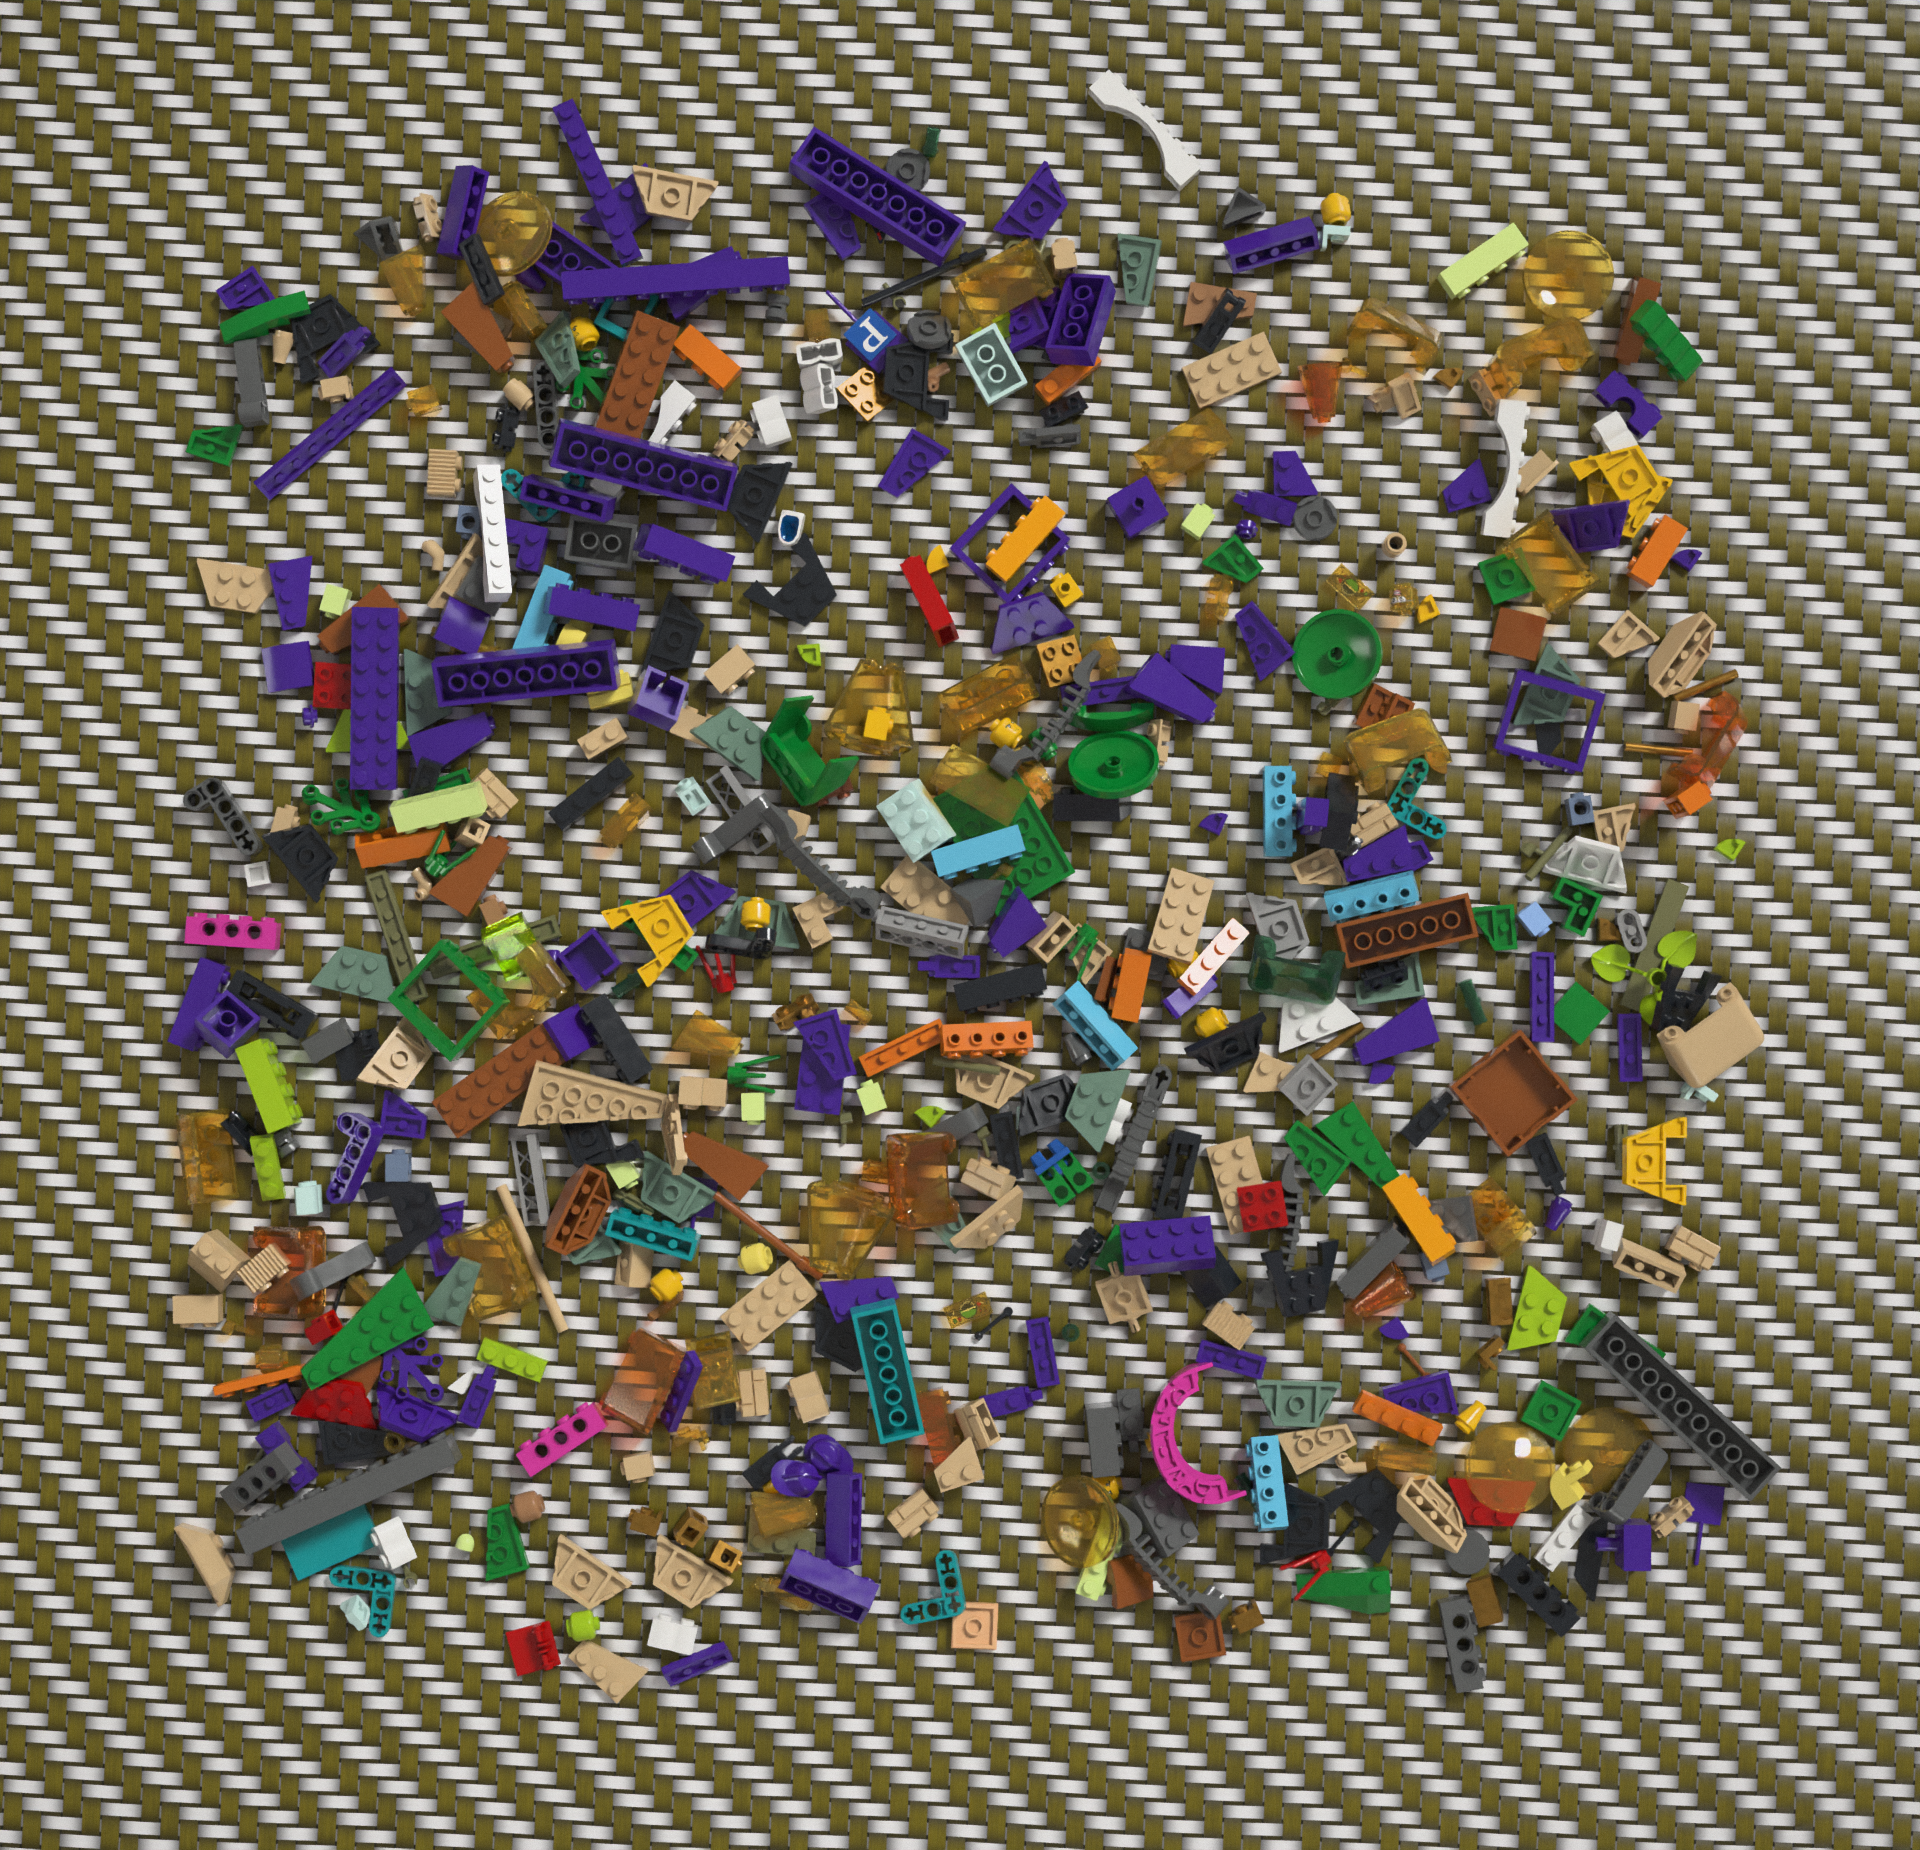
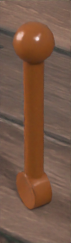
M1404 1343L1398 1345V1351L1406 1355L1422 1376L1430 1374L1425 1372L1406 1350Z

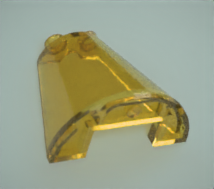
M872 658L860 659L825 723V735L830 740H834V738L839 740V745L844 748L865 754L892 756L893 751H899L900 754L909 752L913 748L914 739L905 667H900L896 663H887L886 666L878 664L877 660ZM873 706L886 708V713L891 714L890 719H894L891 733L887 732L886 741L862 736L867 710H873Z
M824 1180L810 1183L807 1187L810 1267L815 1268L821 1273H828L829 1270L837 1273V1277L842 1280H853L895 1213L893 1203L890 1201L886 1203L884 1201L885 1196L854 1183L833 1180L831 1184H825Z

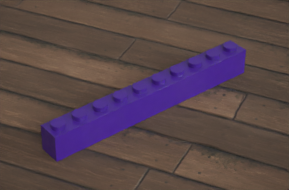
M788 256L561 272L564 302L568 301V305H580L582 300H591L592 304L605 303V299L614 298V302H625L627 297H636L637 300H649L650 296L659 295V299L673 298V294H682V297H694L697 292H704L705 296L718 295V291L726 290L727 294H739L741 289H749L750 293L763 292V288L772 287V291H783L785 286L790 285Z

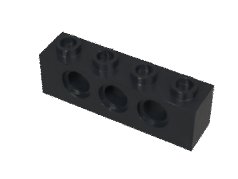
M1511 1551L1493 1570L1562 1638L1581 1619L1576 1614L1578 1609L1569 1600L1565 1603L1560 1598L1562 1593L1553 1584L1549 1587L1543 1581L1546 1577L1537 1568L1532 1571L1527 1566L1530 1561L1521 1552L1516 1555ZM1526 1571V1580L1522 1582L1517 1581L1518 1573ZM1537 1587H1542L1544 1590L1542 1596L1534 1597L1533 1591ZM1558 1603L1560 1605L1559 1611L1553 1614L1550 1613V1606Z

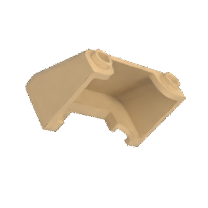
M1731 982L1721 988L1716 995L1721 1008L1686 1033L1678 1026H1669L1657 1034V1038L1670 1066L1693 1088L1705 1086L1758 1048L1764 1041L1762 1029L1737 988Z

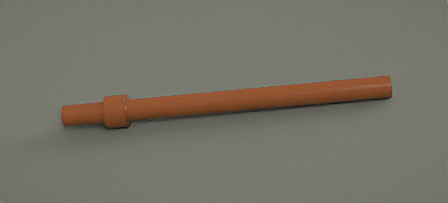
M719 1191L713 1195L712 1198L795 1262V1266L802 1272L805 1270L816 1280L819 1281L823 1273L814 1267L804 1255L800 1256Z

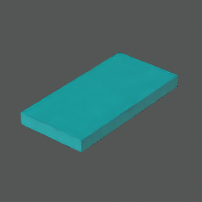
M363 1504L281 1540V1543L299 1581L375 1547L370 1538V1534H372L371 1528L375 1527L366 1504Z

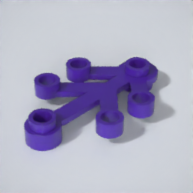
M424 1337L409 1339L384 1352L383 1370L380 1373V1377L384 1382L393 1380L394 1373L391 1367L394 1355L399 1361V1381L396 1396L400 1399L408 1397L409 1371L426 1390L427 1399L431 1402H438L444 1396L442 1386L432 1384L416 1365H431L438 1368L443 1364V1357L440 1354H433L432 1356L406 1355L400 1349L416 1348L418 1351H424L428 1347V1341ZM419 1340L425 1341L426 1345L424 1348L417 1347ZM433 1357H440L441 1363L434 1365L432 1363ZM385 1371H389L392 1374L389 1380L383 1378ZM400 1388H405L407 1390V1394L405 1396H400L398 1394V1390ZM438 1389L439 1396L432 1397L430 1394L431 1390Z

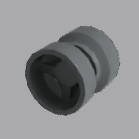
M768 294L767 303L769 307L765 312V318L773 321H787L788 313L786 308L789 306L790 298L780 294Z
M289 1128L282 1130L274 1136L281 1159L301 1147L298 1141L293 1140L291 1137L292 1133Z

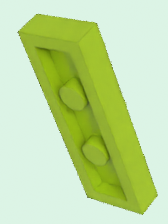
M274 1133L251 1136L250 1144L262 1201L284 1199L286 1191Z
M487 1337L483 1339L476 1358L539 1383L549 1361Z

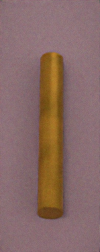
M1733 669L1673 694L1674 701H1682L1738 678V672L1736 669Z
M1625 742L1624 751L1688 758L1693 756V749L1630 742Z
M1359 1022L1309 1055L1317 1061L1365 1030V1027Z

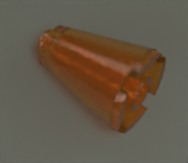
M1342 361L1297 366L1312 418L1317 419L1318 423L1331 422V418L1336 415L1343 366Z
M1391 1261L1352 1299L1353 1304L1351 1307L1357 1316L1362 1315L1366 1318L1413 1301L1417 1298L1412 1285H1408L1407 1277L1394 1261Z

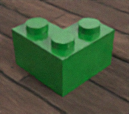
M1558 877L1548 898L1568 907L1559 928L1577 937H1585L1603 895L1564 877Z

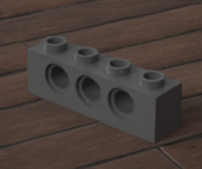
M286 1441L219 1493L235 1514L242 1509L247 1512L257 1504L255 1499L260 1502L270 1494L268 1489L271 1488L274 1491L284 1483L282 1481L283 1478L287 1481L298 1473L295 1468L301 1465L302 1461Z
M1464 1595L1437 1599L1454 1690L1456 1693L1483 1689L1482 1681H1486L1484 1668L1479 1666L1478 1659H1481L1482 1655L1480 1646L1475 1645L1474 1637L1478 1636L1475 1622L1471 1623L1470 1614H1473L1471 1600H1467ZM1456 1616H1463V1623L1459 1626H1454L1453 1619ZM1462 1638H1466L1468 1640L1467 1646L1458 1648L1457 1642ZM1471 1661L1472 1667L1469 1670H1461L1463 1662Z

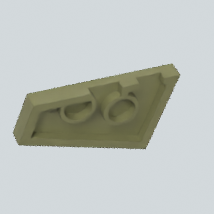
M750 1506L747 1552L793 1555L797 1548L799 1550H807L815 1556L817 1532L793 1522H788L755 1506Z

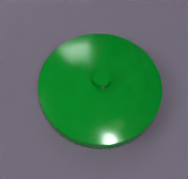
M1332 609L1315 615L1303 625L1294 641L1293 650L1296 653L1292 655L1296 675L1308 690L1326 699L1341 700L1356 696L1371 685L1379 673L1382 664L1383 648L1378 632L1367 619L1350 610Z
M1123 730L1100 732L1085 738L1072 750L1068 761L1069 775L1074 785L1090 796L1103 799L1124 798L1143 791L1155 780L1159 772V755L1153 743L1137 733Z

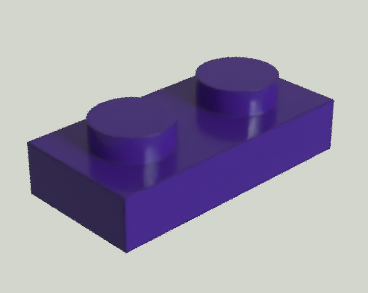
M286 1382L245 1403L254 1422H257L296 1403L297 1400L289 1383Z

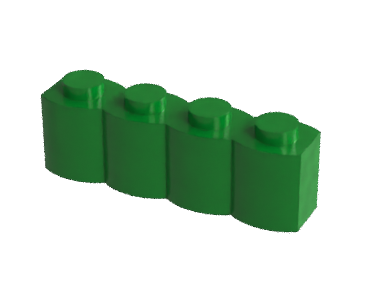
M1647 299L1629 319L1633 325L1631 327L1637 335L1643 337L1645 340L1643 342L1649 350L1654 351L1657 355L1655 359L1661 365L1666 366L1668 369L1667 374L1673 380L1677 381L1679 379L1686 382L1703 363L1701 356L1692 348L1687 338L1680 332L1676 324L1657 302Z

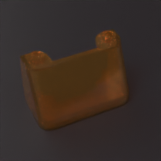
M1726 691L1712 695L1706 705L1712 710L1710 721L1720 727L1703 756L1689 754L1684 757L1680 764L1672 763L1667 771L1669 775L1686 785L1700 781L1701 784L1705 783L1710 789L1748 726V718L1740 703Z
M943 1131L887 1135L885 1144L889 1207L893 1221L907 1231L958 1222L960 1207L958 1201L949 1195L947 1154H952L953 1149L956 1147V1140L953 1134Z
M312 1225L254 1226L253 1241L258 1248H266L269 1244L275 1242L292 1263L287 1267L289 1271L283 1277L278 1279L276 1276L270 1281L272 1286L265 1293L258 1294L253 1301V1317L303 1319L322 1315L325 1309V1288L299 1301L289 1281L326 1262V1235L324 1228Z
M639 1327L637 1332L632 1331L628 1339V1343L631 1345L609 1392L603 1393L599 1405L602 1406L601 1411L648 1436L679 1371L685 1353L689 1349Z

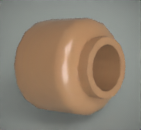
M528 1491L514 1496L513 1504H510V1510L513 1518L517 1517L521 1523L540 1519L542 1512H545V1504L541 1494H537L536 1491Z

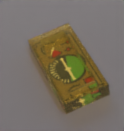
M1342 563L1326 580L1358 611L1375 594Z
M985 1291L943 1307L951 1329L993 1313Z

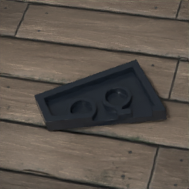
M318 1420L324 1465L393 1454L390 1431Z

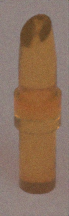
M684 1291L670 1302L663 1301L660 1306L647 1314L648 1318L653 1322L665 1312L667 1313L673 1309L676 1304L683 1300Z

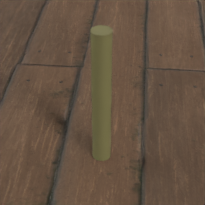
M1566 826L1525 874L1527 880L1532 881L1572 834L1573 830L1570 827Z
M934 1056L932 1064L993 1075H1000L1001 1069L1000 1066Z

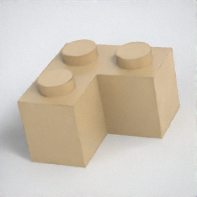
M825 893L792 908L812 949L833 940L824 919L844 909L843 906L838 908L836 906L837 903L832 899L829 900L827 898L828 895Z
M681 1076L678 1104H683V1109L697 1110L699 1106L707 1105V1110L721 1111V1107L727 1106L728 1079Z

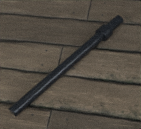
M983 246L970 253L967 251L958 255V258L942 264L941 267L937 266L861 299L864 308L955 268L960 266L966 267L972 264V261L986 256L987 251Z

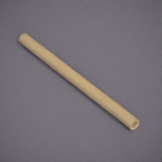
M507 1184L501 1185L496 1190L558 1333L563 1332L569 1328Z

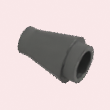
M1074 1032L1063 1038L1072 1063H1075L1077 1067L1093 1058L1090 1054L1092 1051Z

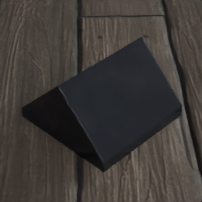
M1216 1245L1214 1246L1216 1254L1215 1268L1180 1271L1205 1308L1225 1298L1242 1283Z

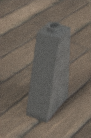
M1396 1215L1338 1278V1289L1345 1296H1351L1354 1299L1408 1245L1411 1233Z

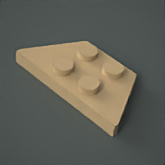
M637 165L632 167V173L646 215L687 223L693 221L715 191L719 182Z
M473 533L427 603V606L430 608H444L450 596L476 609H480L454 593L476 556L480 555L483 557V543L478 534Z
M197 558L200 574L210 606L257 614L263 606L265 599L269 598L273 592L268 569Z
M403 1016L356 1080L405 1090L432 1055L428 1044L424 1042L423 1034Z
M985 1054L981 1058H970V1055H961V1058L956 1059L1001 1067L1000 1075L955 1069L958 1093L997 1109H1000L1035 1077L1031 1073Z
M1016 1185L950 1239L951 1243L955 1248L982 1249L995 1244L1001 1235L1006 1231L1012 1230L1016 1223L1020 1221L1024 1192Z
M560 1534L557 1541L558 1546L552 1580L553 1586L590 1610L632 1585L633 1582Z
M659 1534L657 1537L653 1585L689 1608H693L724 1587L732 1584L734 1579L662 1534Z

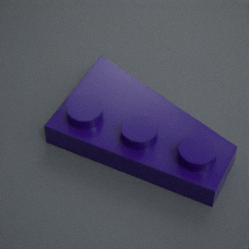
M312 556L267 564L282 631L304 627L306 624Z
M837 1009L793 1022L835 1081L857 1074Z
M891 1277L819 1282L836 1325L852 1319L850 1312L852 1307L891 1298L899 1299Z

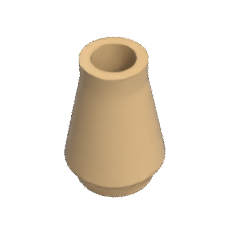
M275 330V335H272L273 362L286 364L294 342L293 333Z

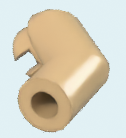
M434 540L424 541L422 543L423 552H427L433 558L432 571L443 572L444 550Z
M418 867L411 873L418 882L417 892H415L414 896L418 901H424L431 895L429 891L432 888V882L422 869Z
M1345 1452L1336 1455V1465L1345 1474L1367 1472L1366 1462H1353Z

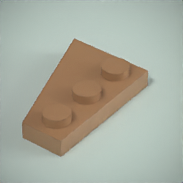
M1191 282L1183 327L1203 324L1226 288ZM1228 288L1233 292L1234 296H1240L1246 300L1245 305L1235 320L1253 317L1257 293ZM1227 303L1224 308L1230 311L1233 305Z

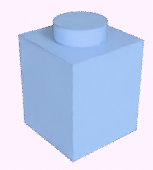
M1536 901L1531 902L1515 915L1531 937L1536 935L1539 937L1543 936L1550 930L1548 926L1553 923Z

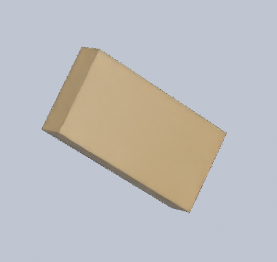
M1408 372L1388 382L1398 415L1402 420L1422 409L1412 377Z

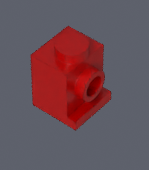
M333 1309L310 1321L312 1326L304 1329L313 1346L339 1332L343 1326Z

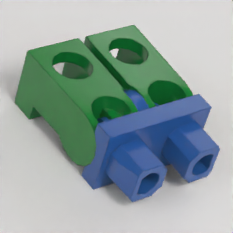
M1055 1139L1047 1145L1054 1156L1046 1160L1042 1153L1038 1151L1030 1159L1036 1168L1034 1171L1060 1208L1076 1196L1064 1180L1065 1176L1078 1194L1093 1184L1094 1180L1067 1146L1064 1147L1058 1139Z

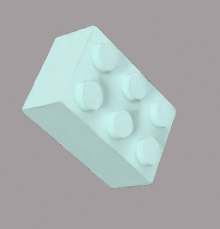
M995 323L955 345L956 351L987 407L1027 386L1028 382Z
M920 779L910 782L876 806L913 863L924 858L932 850L937 849L956 836V833Z

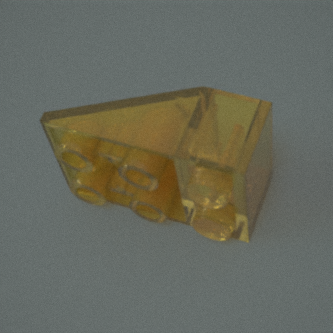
M1491 1176L1466 1195H1472L1478 1234L1501 1261L1505 1260L1537 1234L1534 1225Z
M730 1331L685 1340L686 1351L695 1350L703 1365L693 1390L697 1410L741 1401L736 1353Z

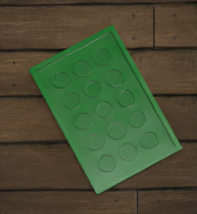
M988 766L933 798L956 833V836L952 838L954 843L1018 824L1026 851L1022 852L1023 856L1010 860L1009 856L1000 859V864L988 867L987 863L978 865L980 870L972 872L974 878L1006 880L995 910L996 916L999 915L1017 886L1030 899L1075 873L1074 868L1017 771L1007 780Z

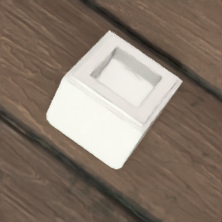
M473 1370L468 1371L451 1384L448 1389L460 1394L466 1393L475 1372Z

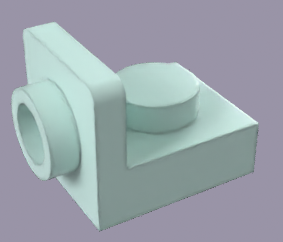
M1323 225L1321 231L1317 232L1320 251L1326 250L1327 239H1331V242L1343 243L1344 240H1348L1351 226Z
M693 776L681 780L675 788L676 793L692 816L711 804Z
M1686 1082L1680 1089V1092H1682L1680 1098L1686 1101L1694 1091L1696 1092L1694 1096L1704 1103L1707 1100L1715 1102L1719 1096L1707 1086L1693 1088Z
M359 1595L342 1602L340 1609L345 1613L349 1623L353 1624L358 1631L366 1628L371 1609Z

